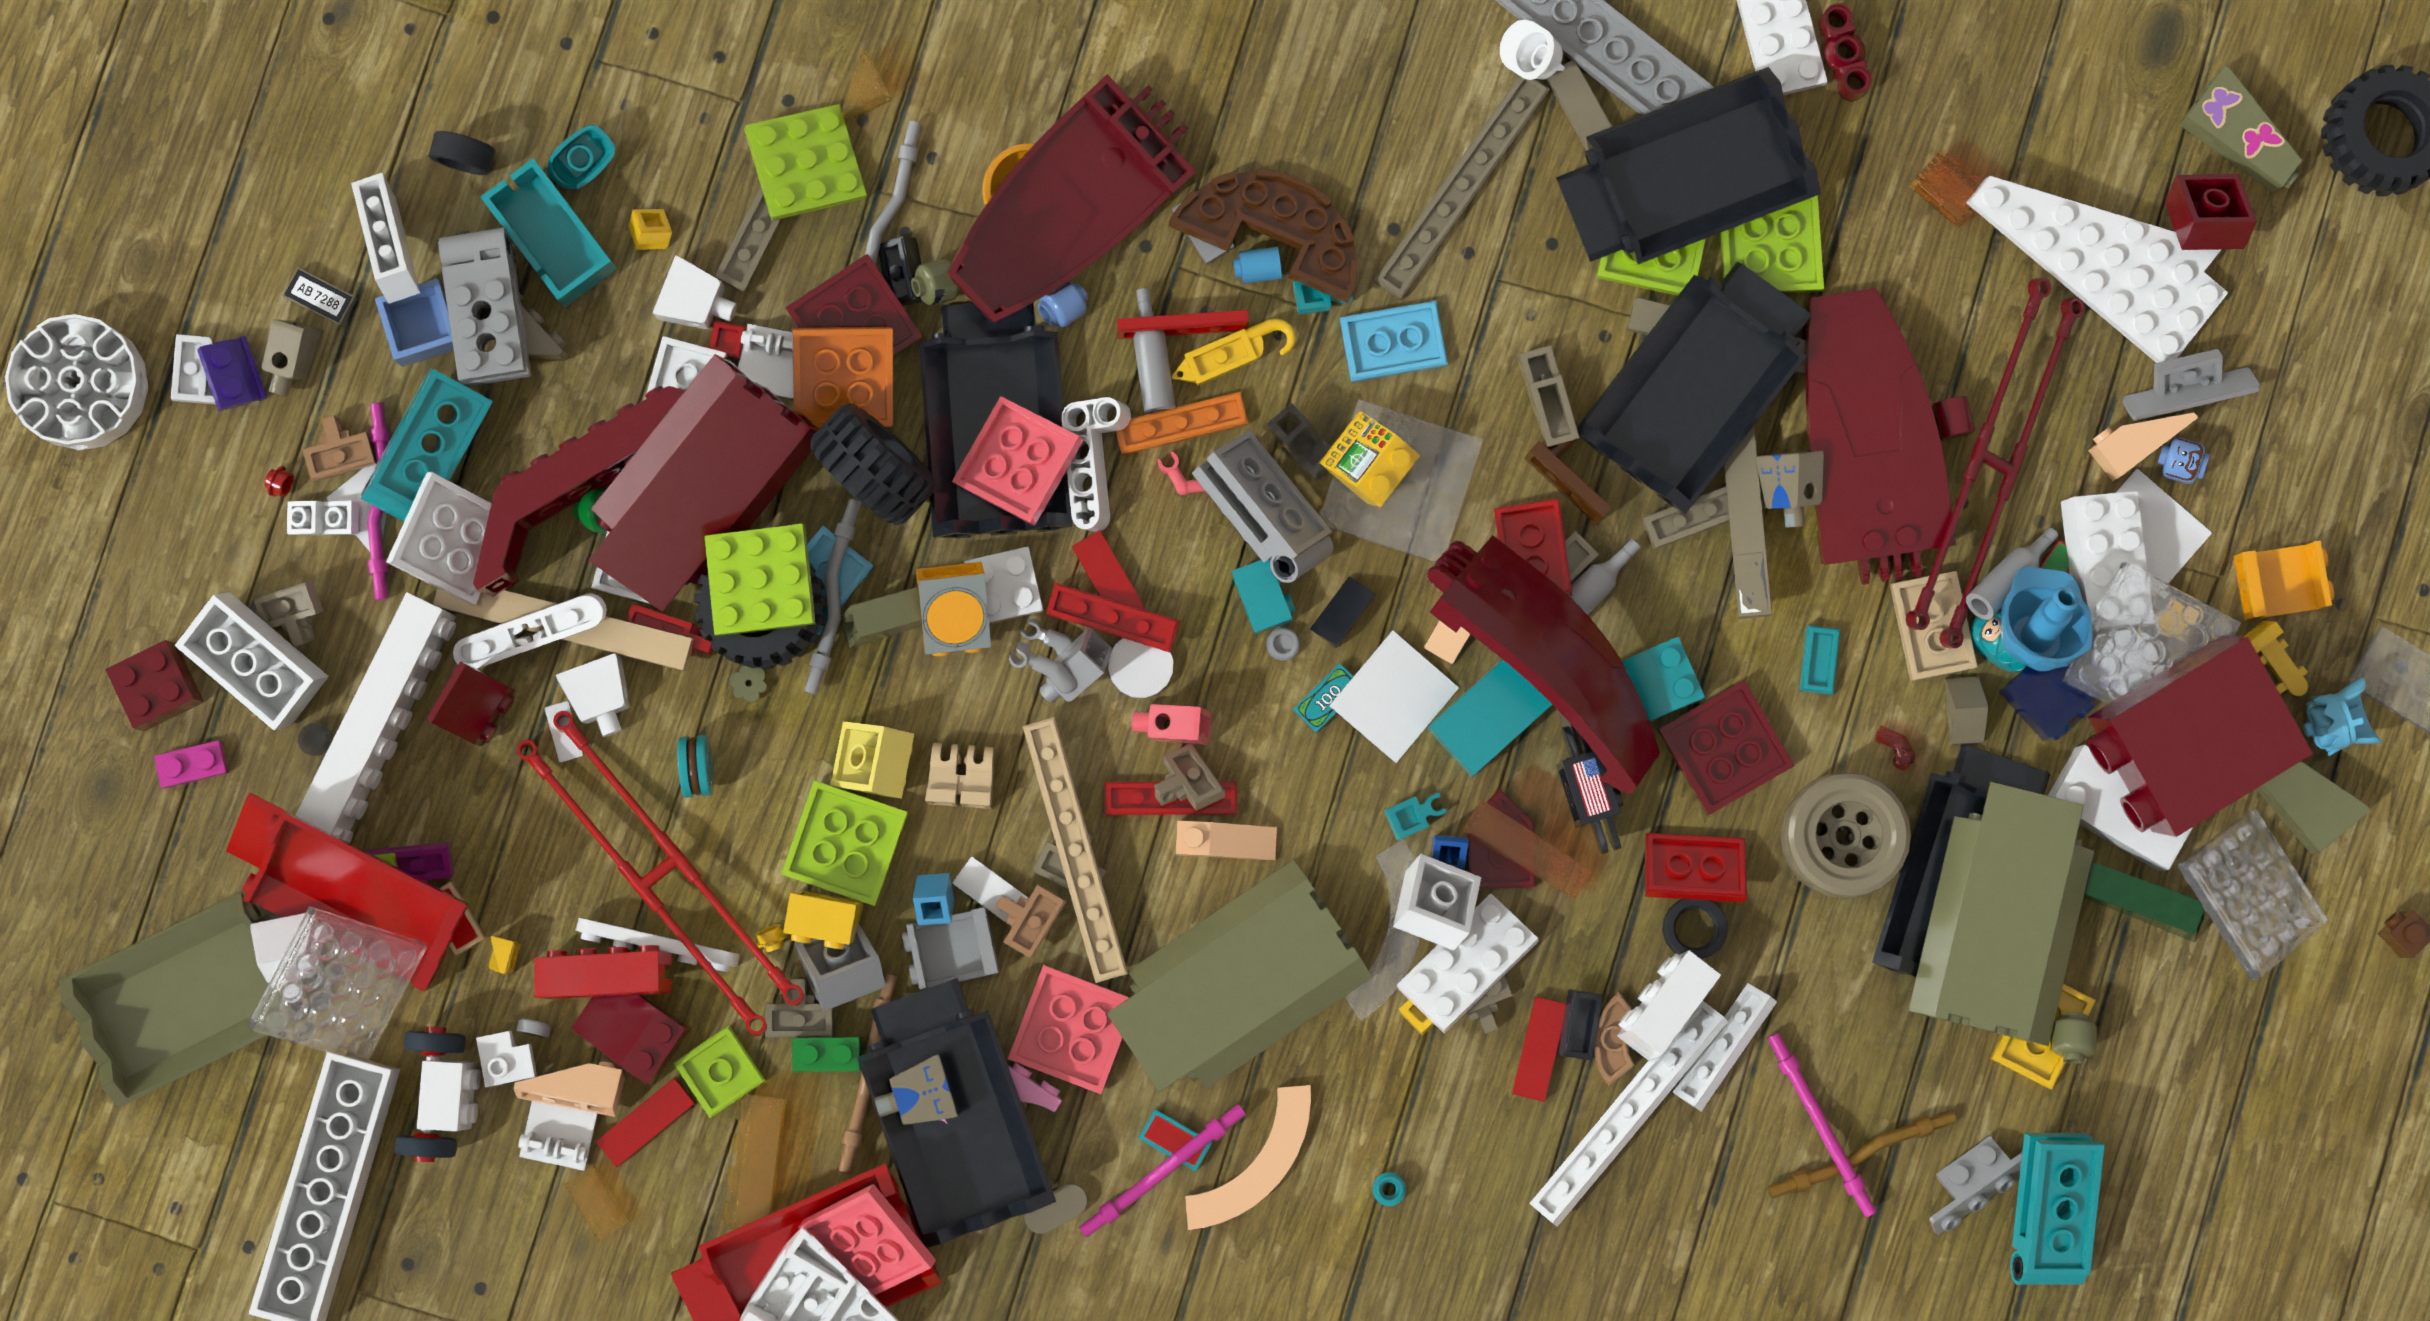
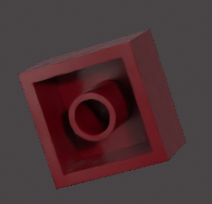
M2239 174L2176 175L2165 200L2167 211L2182 250L2245 249L2257 223Z
M164 640L105 669L133 729L147 731L204 703L181 651L175 646L176 643Z

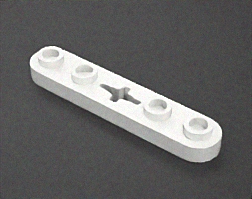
M584 594L477 632L456 643L453 649L454 660L457 665L461 661L472 667L480 668L590 629L601 623L606 617V604L596 594ZM526 623L529 628H536L541 625L544 627V629L533 635V640L530 636L516 637V634L527 628Z
M578 919L576 931L582 932L580 939L600 943L601 937L614 940L613 946L628 947V950H632L634 944L639 946L659 945V950L679 954L677 961L697 965L698 961L680 940L588 919ZM695 944L705 958L711 962L715 970L729 972L731 966H738L740 954Z

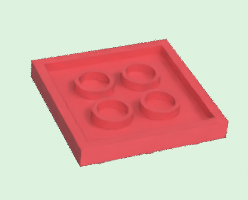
M1000 396L952 482L1035 526L1084 440L1080 436Z
M1043 965L1008 1059L1102 1094L1123 1039L1107 1013L1130 997Z
M874 1184L805 1218L799 1225V1229L803 1226L874 1296L930 1269L936 1261Z

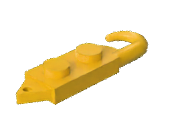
M1278 318L1269 319L1250 328L1242 329L1184 354L1185 359L1171 378L1177 381L1193 382L1199 386L1257 361L1263 354L1262 336L1276 330L1284 332L1287 337L1285 347L1280 350V355H1285L1295 345V331L1291 324ZM1179 372H1182L1183 376L1178 377L1177 374Z

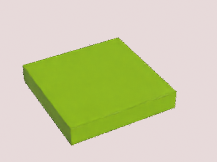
M730 1025L673 1063L709 1118L714 1117L767 1081Z

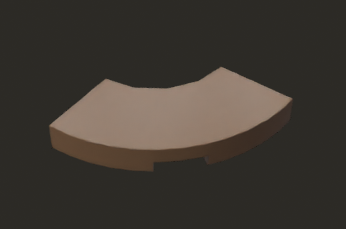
M1619 992L1608 1001L1600 1013L1594 1047L1595 1062L1607 1086L1611 1085L1635 1066L1629 1055L1628 1044L1617 1037L1622 1029L1618 1025L1630 1009L1633 1010Z

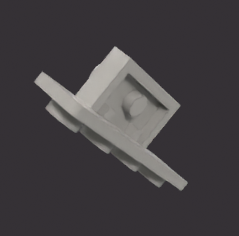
M2218 349L2155 363L2154 389L2124 396L2123 404L2132 420L2137 421L2259 392L2260 384L2248 367L2222 373L2223 356Z
M1989 1136L1936 1174L1937 1179L1954 1201L1930 1217L1929 1220L1934 1232L1939 1235L1943 1231L1949 1232L1960 1224L1963 1217L1970 1212L1974 1213L1983 1209L1988 1200L1998 1192L2004 1193L2011 1189L2015 1184V1180L2020 1178L2022 1153L2010 1160L1992 1137Z

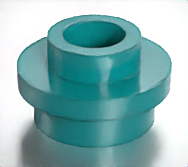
M1386 1172L1380 1174L1375 1179L1372 1191L1375 1199L1380 1204L1394 1206L1403 1200L1406 1186L1399 1175ZM1393 1183L1395 1185V1192L1392 1195L1384 1194V1184Z

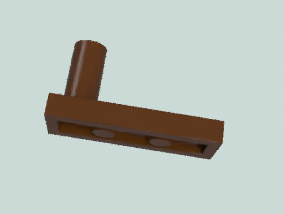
M1576 440L1547 447L1546 444L1544 446L1538 441L1524 459L1597 525L1612 507L1559 459Z

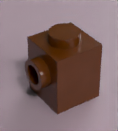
M2398 910L2394 912L2384 922L2386 926L2377 933L2400 958H2414L2430 943V926L2414 910Z

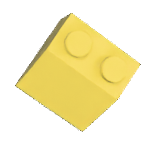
M843 721L830 786L902 799L909 759L912 753L914 733L884 726Z

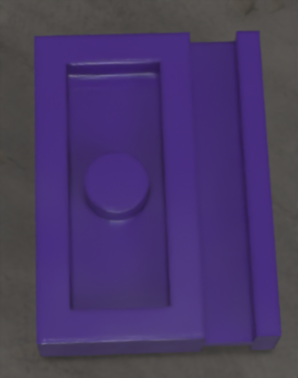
M246 336L200 346L197 349L218 412L247 405L255 401H263L267 397Z

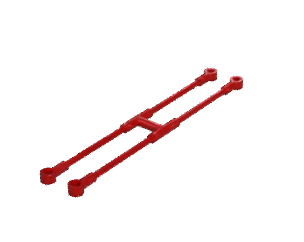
M568 711L556 713L553 723L557 730L565 733L579 750L584 751L655 836L654 840L668 857L644 877H641L629 861H624L553 776V770L538 754V748L531 740L521 741L517 746V754L523 761L528 762L542 779L548 781L618 865L620 873L647 903L649 908L655 914H659L732 1002L731 1006L746 1023L749 1033L756 1037L763 1035L767 1030L765 1019L761 1015H756L741 996L738 997L665 910L664 903L656 896L651 887L674 868L678 867L688 881L698 887L768 971L767 975L770 976L772 981L781 990L783 998L788 1005L797 1006L802 1003L804 993L801 987L792 984L781 969L771 963L701 879V874L674 844L666 832L661 831L589 746V741L575 725L572 715ZM563 717H568L570 719L569 724L563 727L559 726V720ZM531 746L533 747L532 753L528 756L522 755L523 748ZM791 990L799 991V998L795 1001L787 998ZM755 1020L763 1022V1026L759 1031L751 1029V1023Z

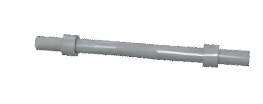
M908 121L904 144L900 145L897 158L900 160L893 196L869 232L865 255L868 254L875 266L882 235L905 201L912 165L917 162L919 149L916 146L921 123L916 121Z
M850 498L842 522L837 524L834 536H837L824 575L828 619L817 653L812 654L809 664L812 668L804 692L817 695L824 671L829 669L832 660L829 655L841 621L838 574L848 543L853 541L857 529L854 527L861 506L860 501Z

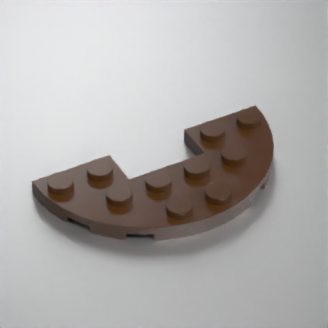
M1256 169V172L1237 174L1234 171L1211 179L1210 183L1197 191H1192L1177 207L1169 220V227L1229 252L1240 226L1248 227L1300 250L1288 278L1346 303H1349L1357 277L1358 262L1356 260L1354 238L1345 218H1342L1331 205L1332 201L1326 195L1297 177L1262 169Z

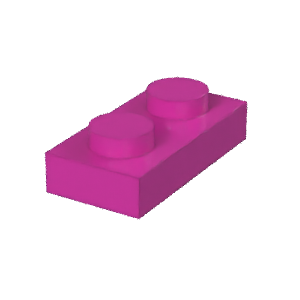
M219 740L154 756L160 787L163 789L229 773L223 743Z

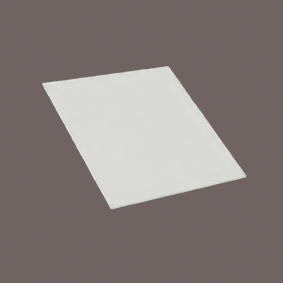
M2137 468L2116 493L2138 491L2150 595L2156 598L2212 532Z
M1392 631L1330 704V707L1397 763L1459 687L1397 633Z

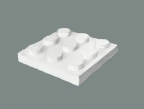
M427 472L386 562L468 604L476 605L481 592L476 590L473 581L492 503L433 472Z

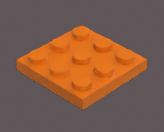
M892 327L792 328L793 410L804 414L814 425L821 428L841 405L851 403L865 410L884 427L893 426Z

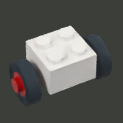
M426 1026L425 1031L405 1032L404 1049L419 1051L423 1055H430V1057H427L426 1061H422L417 1129H421L420 1131L424 1132L397 1136L395 1141L396 1154L414 1156L417 1162H435V1158L455 1157L457 1139L441 1137L438 1133H431V1131L471 1129L472 1123H476L478 1104L474 1103V1091L479 1089L481 1081V1071L476 1069L477 1062L439 1060L440 1057H437L445 1056L448 1053L464 1052L465 1035L446 1033V1027Z

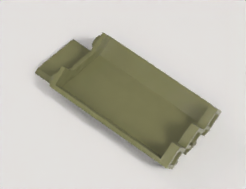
M1990 782L1983 815L1969 813L1968 818L1954 816L1908 1011L1979 1030L2002 1034L2022 1041L2049 1046L2094 854L2093 850L2081 846L2082 840L2076 839L2084 808L2083 804Z
M1293 860L1128 970L1135 982L1130 985L1134 995L1109 1011L1107 1015L1159 1093L1186 1074L1189 1075L1193 1082L1199 1078L1203 1086L1208 1089L1373 977L1315 892L1307 877Z
M240 892L60 980L61 1000L79 1022L81 1045L99 1065L101 1088L114 1104L120 1108L299 1020L298 1005L301 1004L300 996L332 980L320 953L315 973L311 976L297 978L294 990L281 992L275 988V983H267L256 962L250 925L282 917L266 909L260 912L255 903L243 901L244 896Z

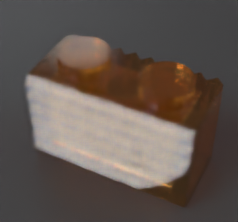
M1939 151L1909 186L1933 206L1935 210L1939 211L1941 215H1944L1950 223L1959 228L1974 212V209L1966 202L1983 181L1975 175L1968 176L1960 169L1961 163L1949 153L1944 155Z

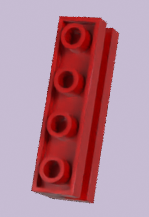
M659 945L639 946V952H628V947H609L608 954H598V949H577V955L567 956V951L565 950L547 951V957L534 958V998L567 999L672 993V980L665 979V967L672 966V953L659 951Z

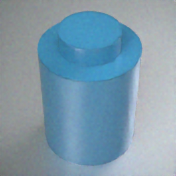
M1278 246L1239 251V258L1233 259L1235 278H1242L1243 284L1282 279Z

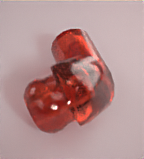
M1880 725L1875 734L1874 741L1891 747L1895 754L1893 765L1899 770H1908L1915 761V753L1908 738L1903 734Z

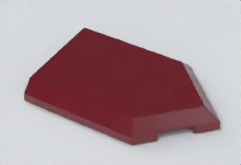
M1499 789L1467 823L1469 873L1481 877L1479 889L1535 888L1534 821Z

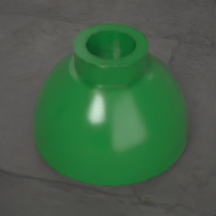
M595 488L587 492L573 507L575 518L580 520L587 529L595 533H607V530L598 523L600 517L591 510L607 488Z

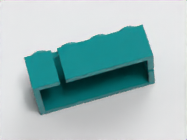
M533 158L509 175L519 187L518 190L514 192L508 183L503 180L482 195L481 199L502 227H506L508 235L535 271L541 276V279L556 299L566 308L616 271L617 268Z

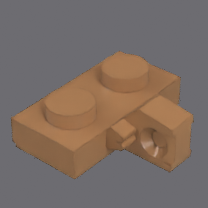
M335 415L321 419L326 436L319 438L321 445L303 449L312 482L376 465V457L369 433L363 432L351 436L349 430L342 431L339 418L335 417Z
M1039 885L1035 887L1028 900L1020 897L1017 903L1001 895L995 907L1009 914L1006 923L1012 926L1003 943L1032 959L1066 901Z

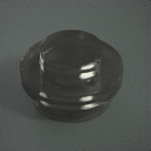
M310 723L304 726L298 735L300 749L311 756H320L326 753L332 743L331 732L326 726L319 723Z

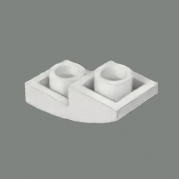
M288 502L287 534L358 535L359 502Z

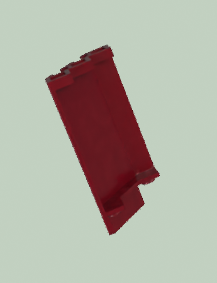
M714 354L591 508L600 517L598 523L610 533L588 561L663 612L685 584L693 583L702 586L697 582L701 574H708L705 536L749 530L811 453V438L819 428L804 414L788 408L767 387L751 381L730 360Z

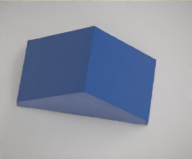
M1433 836L1431 858L1464 870L1468 838Z

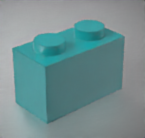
M1259 560L1232 571L1233 580L1255 636L1292 622L1291 613L1296 612L1289 593L1283 595L1279 585L1281 581L1273 575L1270 568V560L1265 563Z

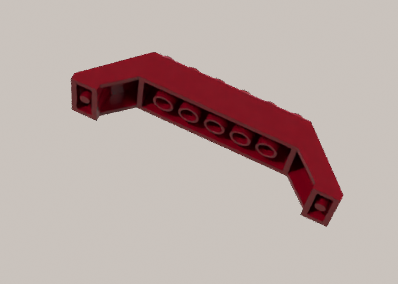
M658 386L650 390L645 395L647 399L637 405L630 403L623 406L616 412L618 416L608 422L601 420L594 423L588 428L589 433L581 438L572 437L559 445V451L550 456L543 454L530 462L531 467L521 473L514 471L502 478L503 484L497 486L494 491L473 584L476 590L492 598L518 583L520 580L516 573L529 530L577 503L587 492L595 488H602L614 481L685 390L672 386L665 388Z

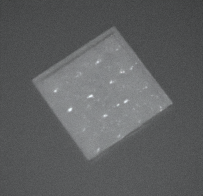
M1358 399L1352 420L1359 411L1363 412L1399 436L1420 454V457L1381 507L1367 504L1333 475L1320 517L1332 530L1436 563L1438 558L1448 550L1483 439Z
M2122 562L2092 621L2093 642L2091 649L2081 658L2071 663L2063 682L2108 705L2222 635L2235 636L2241 622L2128 562Z
M2256 809L2245 813L2178 865L2185 880L2197 895L2203 908L2217 926L2221 936L2228 943L2251 981L2265 975L2329 922Z
M309 906L248 1026L252 1031L324 1052L369 1060L428 947L421 941Z

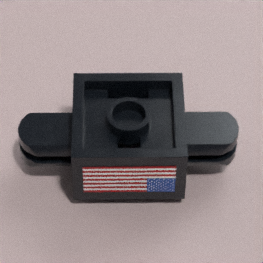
M1569 726L1562 727V735L1570 759L1561 761L1556 767L1575 827L1578 828L1591 824L1598 849L1603 855L1609 852L1600 822L1603 820L1613 850L1621 849V842L1613 817L1620 814L1619 808L1624 806L1620 790L1600 780L1607 769L1575 729L1582 755L1579 756Z

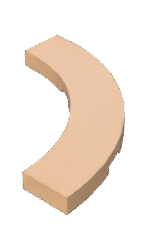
M1311 1085L1277 1087L1276 1115L1270 1135L1263 1149L1255 1160L1233 1180L1213 1190L1185 1196L1188 1230L1209 1227L1239 1216L1264 1199L1280 1183L1291 1168L1305 1138L1310 1115Z

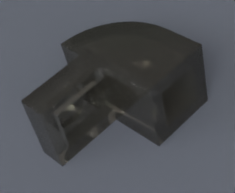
M1290 403L1268 422L1267 426L1293 461L1318 482L1329 472L1319 462L1331 447L1318 435L1313 424Z

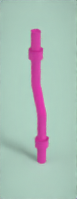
M384 403L370 404L373 429L370 430L371 444L375 445L376 465L391 439L390 429L386 428ZM371 505L367 519L371 560L368 561L369 575L373 576L375 600L380 601L388 599L386 574L389 573V567L386 562L387 559H384L381 519L384 511Z
M1779 1032L1773 1033L1767 1039L1779 1059L1777 1064L1783 1075L1787 1074L1826 1148L1845 1180L1843 1185L1849 1195L1854 1196L1865 1217L1873 1215L1877 1210L1865 1190L1867 1185L1861 1174H1856L1799 1070L1801 1065L1796 1055L1789 1052Z
M1237 1104L1218 1120L1216 1118L1212 1119L1204 1125L1205 1130L1174 1152L1143 1179L1114 1201L1110 1202L1108 1200L1098 1208L1100 1211L1079 1226V1229L1087 1238L1107 1222L1109 1224L1120 1217L1119 1213L1152 1189L1183 1162L1212 1140L1218 1141L1226 1135L1225 1130L1243 1118L1246 1113Z

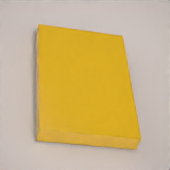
M2063 984L2054 1022L2060 1019L2064 1013L2074 1012L2089 1016L2096 1000ZM2052 1033L2049 1046L2001 1035L1990 1057L1991 1060L2051 1090L2065 1064L2063 1057L2056 1055L2052 1051Z

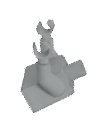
M1031 618L1028 619V623L1035 626L1037 631L1031 634L1021 629V635L1028 640L1036 638L1042 640L1043 644L1055 649L1058 657L1052 660L1039 654L1038 656L1031 654L1030 647L1025 642H1019L1016 647L1017 652L1024 659L1018 658L1013 651L1009 656L1012 666L1021 668L1028 664L1032 666L1033 670L1047 676L1045 679L1046 683L1040 688V693L1048 702L1054 703L1060 696L1066 701L1071 702L1104 674L1113 648L1090 627L1073 642L1068 635L1049 628L1048 630L1041 628L1039 621Z

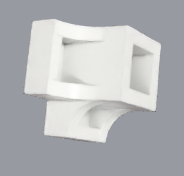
M512 1031L476 1038L485 1087L537 1077L532 1045L516 1046Z

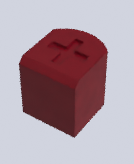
M1967 396L1943 400L1932 405L1941 442L1968 436L1975 431Z

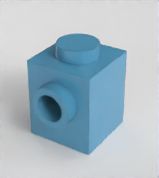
M950 873L917 875L913 902L918 926L951 923L955 899Z

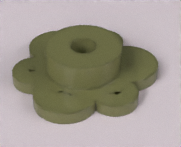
M743 665L740 668V672H734L729 678L731 686L734 687V696L737 698L744 697L750 703L756 702L760 697V693L765 692L767 689V684L763 681L765 679V672L759 667L751 669V667ZM748 681L752 682L751 686H747Z

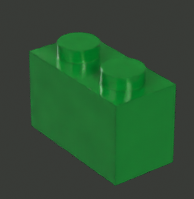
M863 1037L792 1038V1072L861 1071L857 1057L863 1055Z

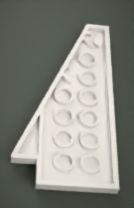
M1993 176L1986 177L1966 202L2156 363L2178 358L2228 294L2224 288L2204 272L2221 250H2182L2174 231Z

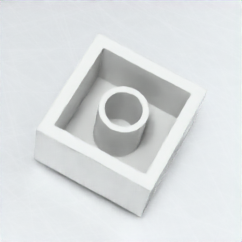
M1420 854L1405 871L1393 927L1455 950L1470 934L1481 877Z

